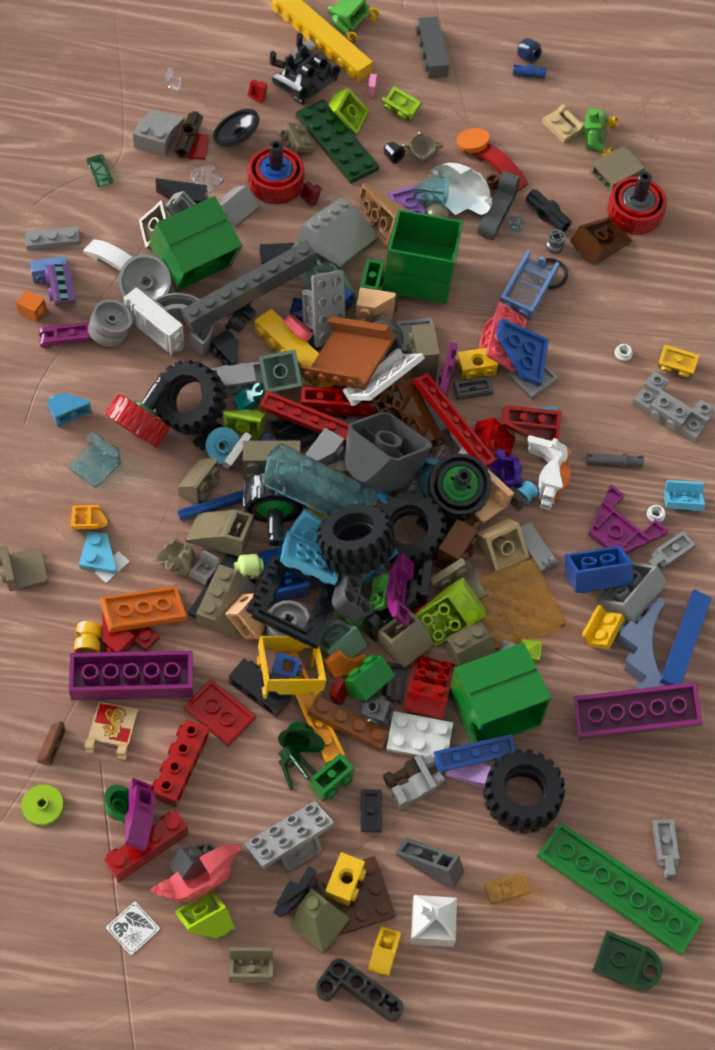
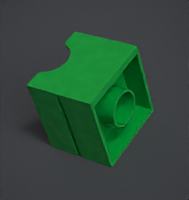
M216 196L157 222L149 241L155 256L167 265L171 273L172 287L175 292L232 266L243 246Z
M398 209L387 251L383 291H393L401 296L447 304L457 262L463 221Z
M524 642L455 667L448 694L470 743L510 734L514 736L542 725L551 701V696Z

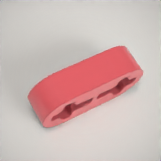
M289 314L284 320V323L303 341L308 342L313 336V333L294 315Z

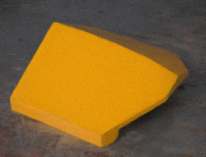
M99 505L72 506L71 530L99 529L108 526V519L101 511Z

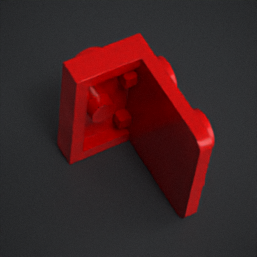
M495 417L477 421L474 432L491 454L497 458V451L503 449L506 456H511L515 437Z

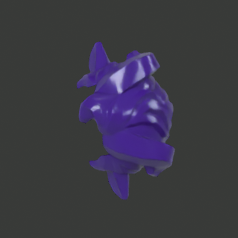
M499 449L497 451V458H495L496 461L487 468L512 491L522 486V478L520 476L522 467L519 458L511 457L510 455L506 456L503 449Z

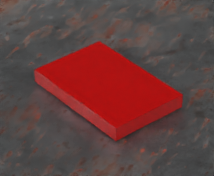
M212 679L183 706L187 713L203 726L209 727V731L227 747L256 719L252 712Z

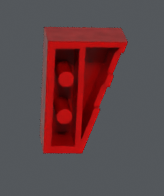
M506 405L502 407L501 424L506 429L526 438L531 435L549 441L556 438L559 441L562 411Z

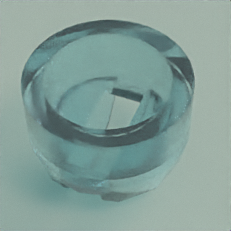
M514 216L510 219L509 226L512 230L519 231L523 228L524 222L520 217ZM516 222L520 224V226L513 225V223Z

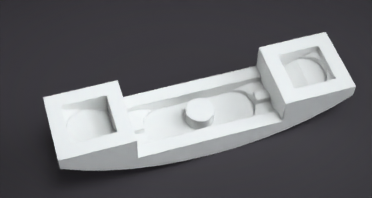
M95 239L83 250V253L96 261L101 259L118 270H121L123 265L132 258V256L118 247Z

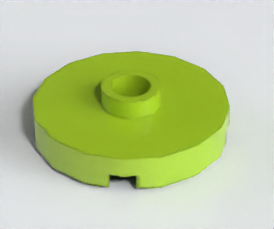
M50 785L32 787L25 793L21 804L24 818L30 824L48 826L55 823L60 818L64 808L61 793ZM46 802L45 806L40 807L39 803Z

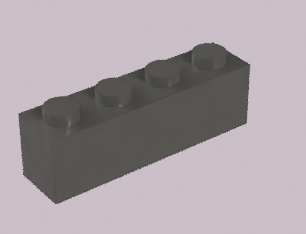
M438 16L418 18V25H415V33L419 35L418 46L422 48L421 59L425 61L424 71L427 72L428 78L448 77L449 62Z

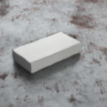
M246 432L240 437L222 463L224 468L228 469L243 449V441H249L252 437Z

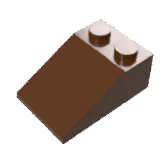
M608 217L580 225L570 239V242L576 250L585 256L588 262L596 264L604 261L631 243L632 239Z

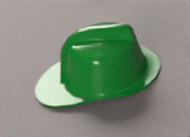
M115 784L110 786L104 794L105 811L111 819L125 824V815L129 811V789L123 785Z

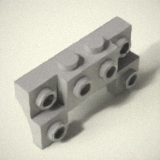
M260 361L210 368L224 382L226 387L224 391L227 392V395L238 394L247 387L252 390L256 383H261L264 386ZM200 384L201 396L203 397V388Z
M654 371L634 398L632 405L649 415L653 420L659 421L668 429L677 432L694 443L714 415L715 407L702 399L694 409L663 391L670 380Z

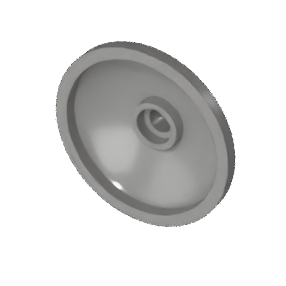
M139 254L130 258L123 265L119 273L118 284L123 297L137 287L150 299L155 300L160 296L169 294L172 277L167 265L160 258L150 254ZM150 279V285L146 286V280Z

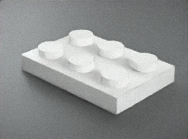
M394 711L386 752L412 757L419 754L421 757L432 755L434 758V751L449 748L453 722Z

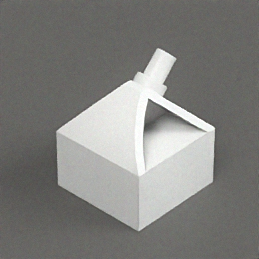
M414 895L412 901L410 944L454 947L456 941L457 898Z

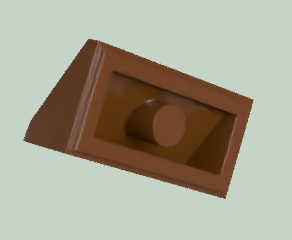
M59 721L50 727L37 758L38 763L48 766L52 765L66 732L64 722Z

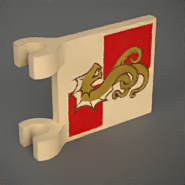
M99 702L89 736L85 742V754L94 755L96 743L118 746L117 760L126 761L139 709Z

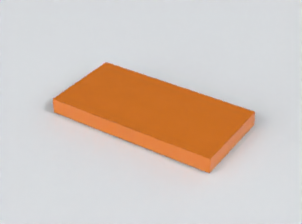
M177 586L100 597V604L109 633L187 621V614Z

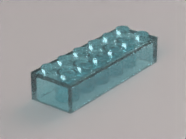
M283 443L278 444L268 453L262 484L327 516L333 510L337 511L339 507H346L352 503L355 505L365 503L366 505L372 504L376 506L377 490Z

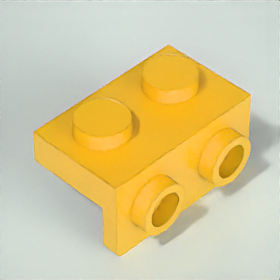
M664 345L658 366L665 372L676 371L679 372V376L688 378L694 374L699 355Z

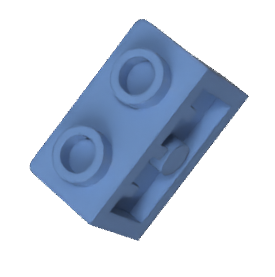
M65 256L30 261L33 283L46 281L44 270H48L47 265L66 264Z

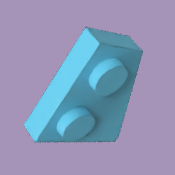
M88 531L79 563L81 569L117 574L107 534Z

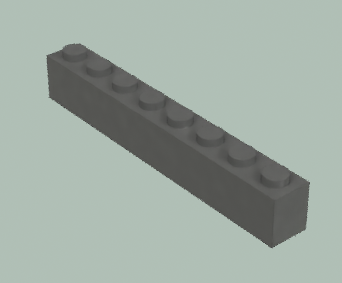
M307 240L183 308L181 312L185 324L193 334L201 331L317 266L316 252Z

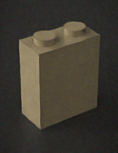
M624 145L592 162L590 174L610 195L613 187L618 182L629 177H638L640 173L645 171V167L633 155L632 151L628 150Z

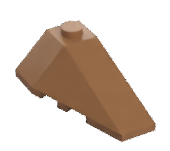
M362 183L358 199L365 213L370 215L372 219L370 223L372 227H376L378 239L388 248L398 209L408 210L368 184Z

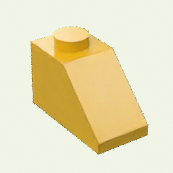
M380 927L368 970L378 975L389 976L402 932Z

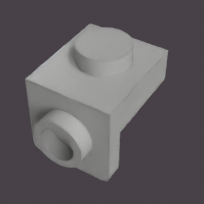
M204 550L201 553L200 560L190 570L189 577L206 585L218 568L220 558Z

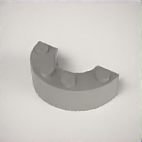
M171 293L160 296L153 301L177 321H184L181 310L200 299L189 294ZM214 323L195 334L190 332V346L202 357L211 348L210 340L214 338Z

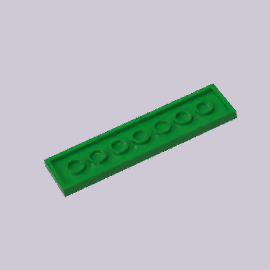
M561 822L537 855L540 860L679 956L683 954L704 920Z

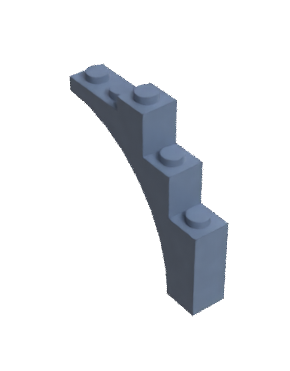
M661 598L655 603L651 602L645 610L647 613L644 617L640 615L635 623L630 620L627 625L623 624L619 628V636L616 642L630 652L625 659L627 664L624 670L639 680L633 689L666 686L660 682L662 676L655 662L652 645L654 625L666 603Z

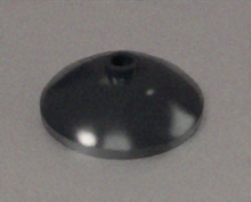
M243 109L230 114L215 128L213 133L214 141L218 145L225 147L245 142L258 128L260 122L258 113L253 109Z

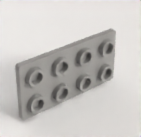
M342 270L311 276L312 290H302L303 324L313 329L315 347L324 346L333 332L327 322L330 316L345 318L344 271Z
M314 801L248 840L244 845L263 869L280 859L284 870L288 873L323 851L318 836L334 827L335 824Z

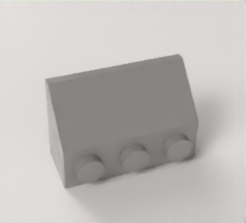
M632 562L633 584L625 585L624 587L607 588L597 600V603L602 605L608 612L623 614L625 621L630 622L631 620L635 622L667 584L658 566Z

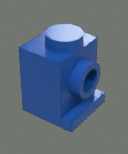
M277 652L271 673L295 679L296 676H300L302 671L301 659ZM285 663H289L291 665V669L289 671H286L284 669Z

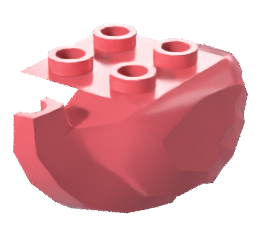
M236 843L224 845L199 857L207 871L195 879L183 881L179 872H177L171 878L162 881L150 890L154 894L169 900L193 903L210 894L229 880L232 861L242 852L241 845Z

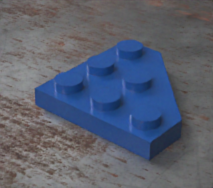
M502 318L497 329L496 336L522 380L537 387L540 386L543 380L549 339Z

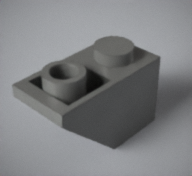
M210 843L181 847L169 864V867L174 874L179 872L183 881L195 879L207 871L199 857L215 848Z

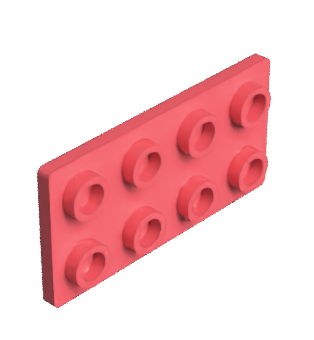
M498 302L495 315L483 326L478 349L487 348V357L514 373L517 370L496 336L498 324L504 318L526 328L527 318L525 319L523 315L518 314V312L502 302Z

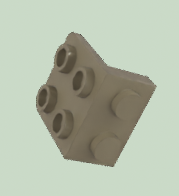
M7 545L0 547V566L4 567L1 576L3 584H8L9 591L43 584L48 581L40 548L9 554Z

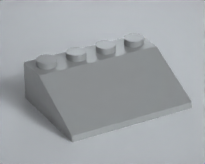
M338 198L302 224L298 241L302 243L307 240L316 253L342 267L376 241L378 235L354 205L345 199Z

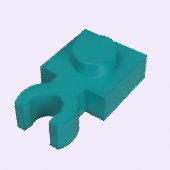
M256 383L252 390L247 387L235 395L233 398L238 409L249 410L257 405L256 399L263 398L266 393L264 390L259 392L264 386L261 383Z

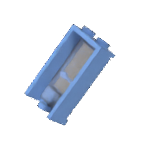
M527 249L503 291L500 302L531 321L554 277L557 275L560 263L556 262L554 267L550 268L545 265L546 259L544 257H540L538 262L530 259L531 250Z

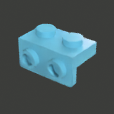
M667 480L664 491L666 508L704 511V483Z

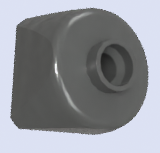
M382 411L348 424L345 466L357 481L370 488L381 491L400 490L405 488L412 480L431 450L432 444L393 414Z

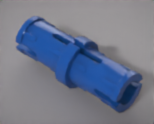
M514 64L513 75L527 76V78H545L547 68L535 67L530 64L528 66Z

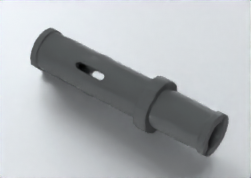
M587 453L586 465L621 466L622 468H626V466L643 467L644 456L627 455L626 453H622V455Z

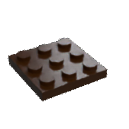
M375 856L363 859L365 861L364 869L367 872L363 882H358L356 887L359 889L355 902L351 900L349 907L325 898V890L334 869L316 874L318 879L316 883L320 895L350 918L338 936L396 917ZM345 876L341 879V881L345 884H349L352 882V879L348 876Z

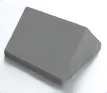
M247 185L234 187L218 200L231 225L235 228L259 209V205Z

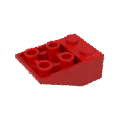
M427 656L419 657L414 662L403 710L443 719L455 664Z

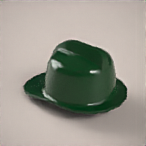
M303 722L291 723L278 736V742L283 748L292 745L295 751L316 753L321 752L325 747L322 737L315 733L311 726Z

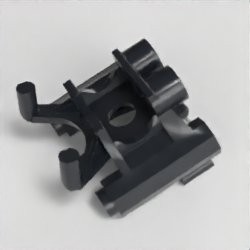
M298 33L296 38L298 56L294 59L293 55L290 54L285 58V61L276 59L277 53L275 51H271L269 63L272 66L284 69L283 73L278 72L272 76L273 84L293 95L295 101L304 104L305 99L312 97L333 81H337L341 67L320 55V52L308 51L307 46L303 45V34Z

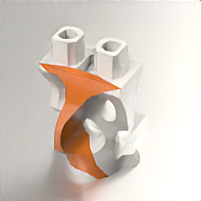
M529 435L528 453L542 457L548 462L539 476L538 500L541 501L540 508L551 510L552 504L556 505L558 498L569 485L571 478V469L569 467L571 450L556 438L549 441Z

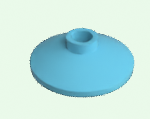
M227 427L214 429L206 440L208 456L217 459L218 464H222L240 439L238 434ZM220 443L223 444L222 450L219 448Z

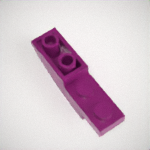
M132 778L129 783V811L125 815V844L145 851L152 828L156 792L151 790V784Z

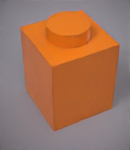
M27 290L16 302L18 313L36 322L45 315L47 310L45 299Z

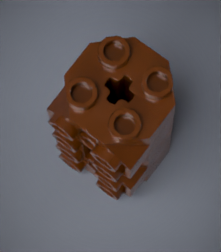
M410 372L405 373L373 398L378 412L384 411L393 414L430 441L432 448L444 444L443 436L421 393L412 383L414 380Z

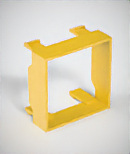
M260 636L257 662L258 667L262 668L264 680L262 693L264 699H267L268 691H276L279 695H302L315 691L316 696H321V691H324L326 676L320 646H318L317 650L312 648L309 658L310 668L315 666L316 660L318 679H269L264 648H269L271 651H301L312 647L289 636Z

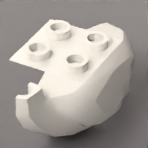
M446 163L435 166L430 170L429 177L435 178L436 183L440 181L444 187L433 195L455 215L467 208L483 215L491 208L492 198H490V190L480 173L458 163Z

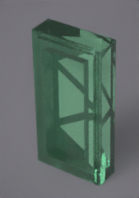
M103 154L86 158L97 187L114 183Z

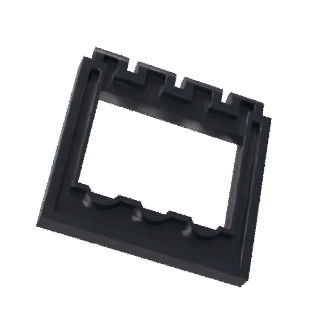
M272 556L246 611L252 614V619L317 650L335 611L332 605L335 585L323 583L319 578L307 576L296 568L286 567L280 562L281 557ZM286 572L322 589L304 629L268 612Z

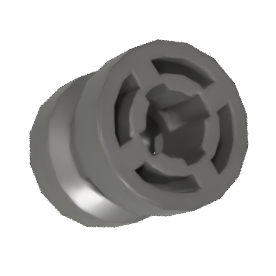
M555 229L549 232L546 243L548 252L558 254L563 250L566 238L563 231Z

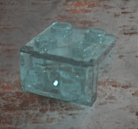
M90 432L86 436L88 446L69 464V469L96 488L121 464L120 451L116 446L109 445L101 435Z

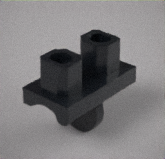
M249 303L227 315V317L233 316L224 327L228 330L232 327L237 332H240L246 325L240 317L243 315L250 321L257 312Z

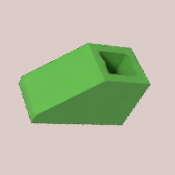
M389 573L373 578L369 601L373 606V612L388 607L387 586Z

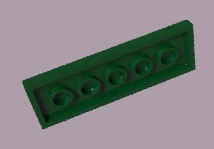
M324 99L296 112V118L304 125L308 133L350 184L379 170L377 162Z

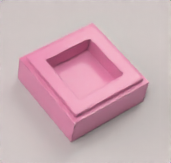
M377 74L370 75L368 98H374Z

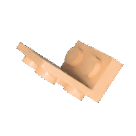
M489 469L488 473H490L492 481L490 497L486 505L473 515L482 521V524L507 508L514 494Z

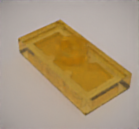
M525 872L484 883L490 905L531 894Z

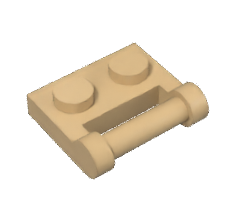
M562 104L557 110L542 119V123L563 143L582 133L585 127V123L580 122L568 110L565 104ZM564 115V116H565L570 122H572L576 127L573 128V127H572L565 119H563L561 116Z

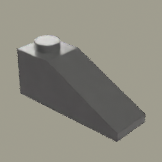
M409 838L404 840L396 852L399 858L436 882L453 888L465 872L459 855Z

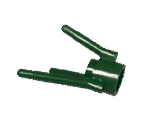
M292 745L286 746L279 752L278 755L281 758L279 764L283 769L290 790L293 789L287 765L289 767L296 765L306 780H309L310 777L299 761L313 775L317 773L300 753L295 751Z

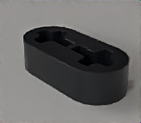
M372 613L363 619L364 628L367 636L372 641L378 642V630L384 626L379 616Z

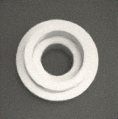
M621 344L616 347L614 354L618 360L628 361L631 359L633 352L629 345Z
M653 505L648 508L646 516L649 521L653 522L656 519L660 523L665 519L666 513L662 506Z

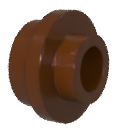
M497 174L487 176L486 182L489 189L495 190L498 188L500 177Z

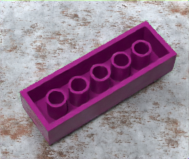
M193 651L70 653L71 700L193 697Z
M696 682L573 696L579 740L702 726Z

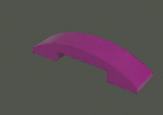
M401 553L398 555L389 576L387 604L391 615L402 625L408 627L410 609L405 606L407 581L413 579L414 563Z

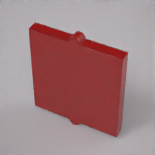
M197 134V142L193 145L189 156L185 158L190 160H206L209 135Z

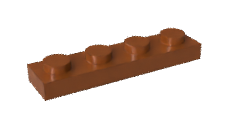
M318 695L307 714L379 752L389 734L388 731Z

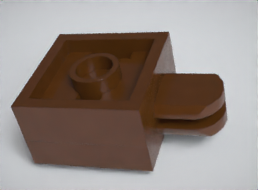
M471 516L467 523L457 519L438 548L435 566L444 570L461 558L466 560L468 556L472 557L476 550L475 545L478 542L476 536L482 521L477 520L472 527L475 521L474 517Z

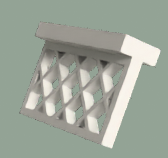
M395 349L381 361L365 390L353 389L347 386L343 389V392L351 406L357 405L362 400L370 401L420 363L425 357L423 354H403L401 349Z

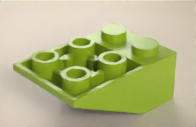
M463 577L444 589L414 615L421 620L435 647L445 642L446 638L484 618L485 607Z

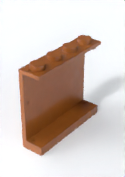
M330 316L327 322L333 330L332 334L312 366L300 365L299 368L303 372V376L308 380H317L323 383H333L337 386L343 385L353 389L365 390L396 336L389 325Z

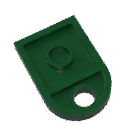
M607 930L592 972L631 989L644 991L654 987L660 980L662 963L657 953L651 948ZM652 967L656 971V976L653 978L648 977L645 974V968Z

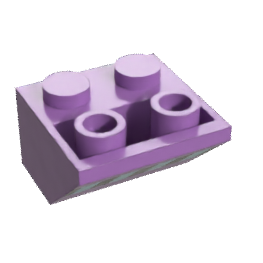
M47 265L48 270L44 271L47 284H51V288H48L50 301H54V305L76 302L70 265Z

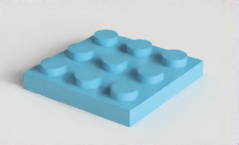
M287 531L284 537L280 562L286 567L300 570L307 576L317 577L323 583L335 585L339 573L333 571L325 564L319 544Z

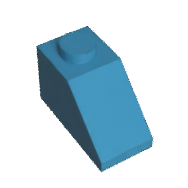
M66 393L54 395L47 399L48 409L57 427L92 413L90 402L87 399Z

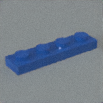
M510 734L434 751L433 755L439 773L503 758V755L507 752L514 754L516 747L513 736Z

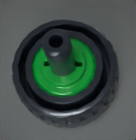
M461 453L451 454L438 461L431 470L427 482V494L435 500L434 503H438L441 506L442 512L446 517L466 519L478 513L486 505L491 494V476L488 473L487 467L476 457Z
M268 472L258 474L248 479L243 486L244 512L254 514V520L268 523V543L271 546L283 544V523L297 519L303 509L307 508V491L304 481L289 473Z

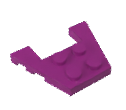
M450 342L444 370L441 369L438 385H440L439 388L446 397H448L450 383L452 382L457 362L455 356L458 344Z
M611 484L588 535L604 548L621 546L627 554L665 536L668 533V529L656 519L644 531L637 528L614 509L623 499L624 494Z

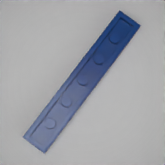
M696 589L691 592L660 682L665 685L682 684L712 598Z

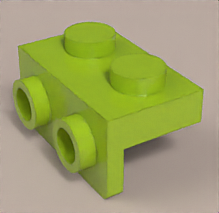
M395 86L387 98L383 97L381 99L385 109L390 112L392 110L397 112V115L404 120L407 118L412 121L422 106L419 100Z

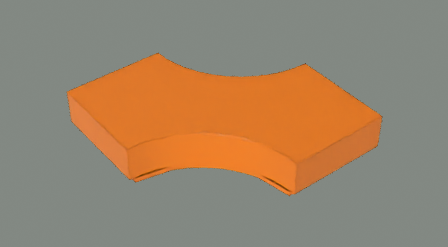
M337 649L324 659L323 663L330 676L337 678L341 675H348L353 669L361 667L367 657L364 654L356 657H347L341 650Z

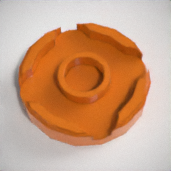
M481 128L467 129L457 136V148L462 152L468 151V153L483 151L487 148V144H490L489 133Z

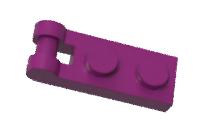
M89 322L42 327L39 329V336L41 337L40 346L42 348H49L52 345L92 341L88 332Z

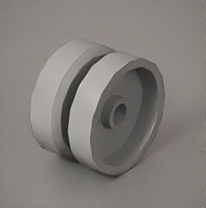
M116 300L101 301L92 312L88 324V332L91 338L102 346H119L127 337L132 324V314L129 308Z
M292 600L276 603L269 610L270 613L303 629L310 617L307 609L302 604ZM267 626V636H287Z

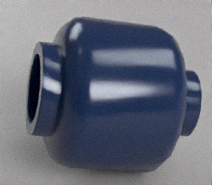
M526 38L518 44L517 53L521 59L527 62H534L540 58L542 50L541 45L537 41Z

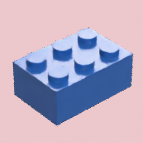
M621 546L565 554V576L576 593L624 587L625 585L633 584V563Z

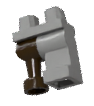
M419 754L413 759L406 761L404 768L392 774L389 771L383 774V779L388 789H392L391 795L399 811L436 793V788L445 783L441 772L431 775L428 771L436 767L432 755L421 757ZM407 778L408 783L401 786L397 785V781Z

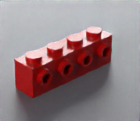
M302 386L301 404L324 414L342 416L344 418H347V416H363V418L375 414L376 406L373 399L370 401L362 400L357 405L351 406L343 389Z
M188 719L185 720L184 725L179 726L176 733L178 738L175 743H171L168 750L169 757L167 761H163L160 767V777L154 780L151 790L156 792L155 800L176 808L209 737V727Z
M176 810L172 813L164 814L159 822L155 825L152 824L145 851L132 848L126 844L119 849L115 848L104 859L107 868L118 883L189 835L188 826Z

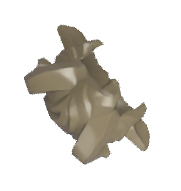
M421 131L417 132L416 136L411 138L409 142L401 145L414 158L420 161L431 158L433 154L438 152V149L444 147L443 144L424 135Z
M174 538L171 543L165 545L162 551L156 554L154 560L168 571L175 572L178 576H187L191 570L195 551L190 545L183 544L179 538Z

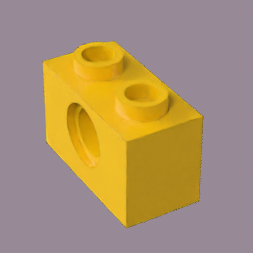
M487 348L457 353L456 364L461 380L496 375L498 363L486 356Z
M341 852L325 890V898L348 907L351 900L355 902L359 889L356 888L359 881L363 882L367 872L364 869L365 861ZM348 876L352 879V882L345 884L341 879Z

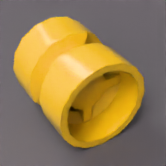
M91 621L78 623L74 653H100L101 642L99 639L102 638V625Z

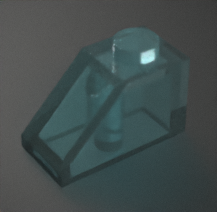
M432 175L415 185L412 200L446 205L449 195V177Z

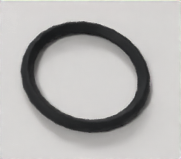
M545 258L546 262L560 263L559 265L564 270L563 280L557 285L549 286L548 289L561 287L568 278L566 266L557 259ZM532 277L538 286L543 287L544 284Z

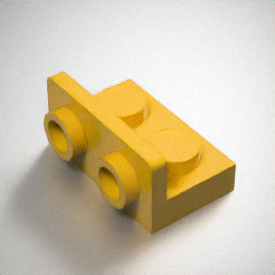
M598 605L587 626L584 628L582 637L589 647L609 650L619 632V628L625 621V617L623 614L606 612L602 605Z

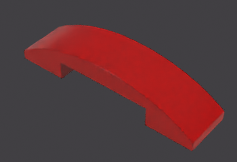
M487 144V148L483 151L472 153L481 162L485 160L499 174L506 171L520 176L518 191L528 185L526 178L515 163L492 144Z

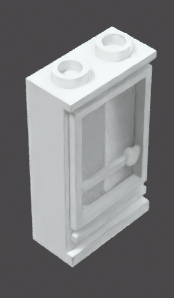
M137 287L123 298L124 305L129 308L132 314V323L136 324L137 328L170 353V356L183 349L185 346L183 325Z

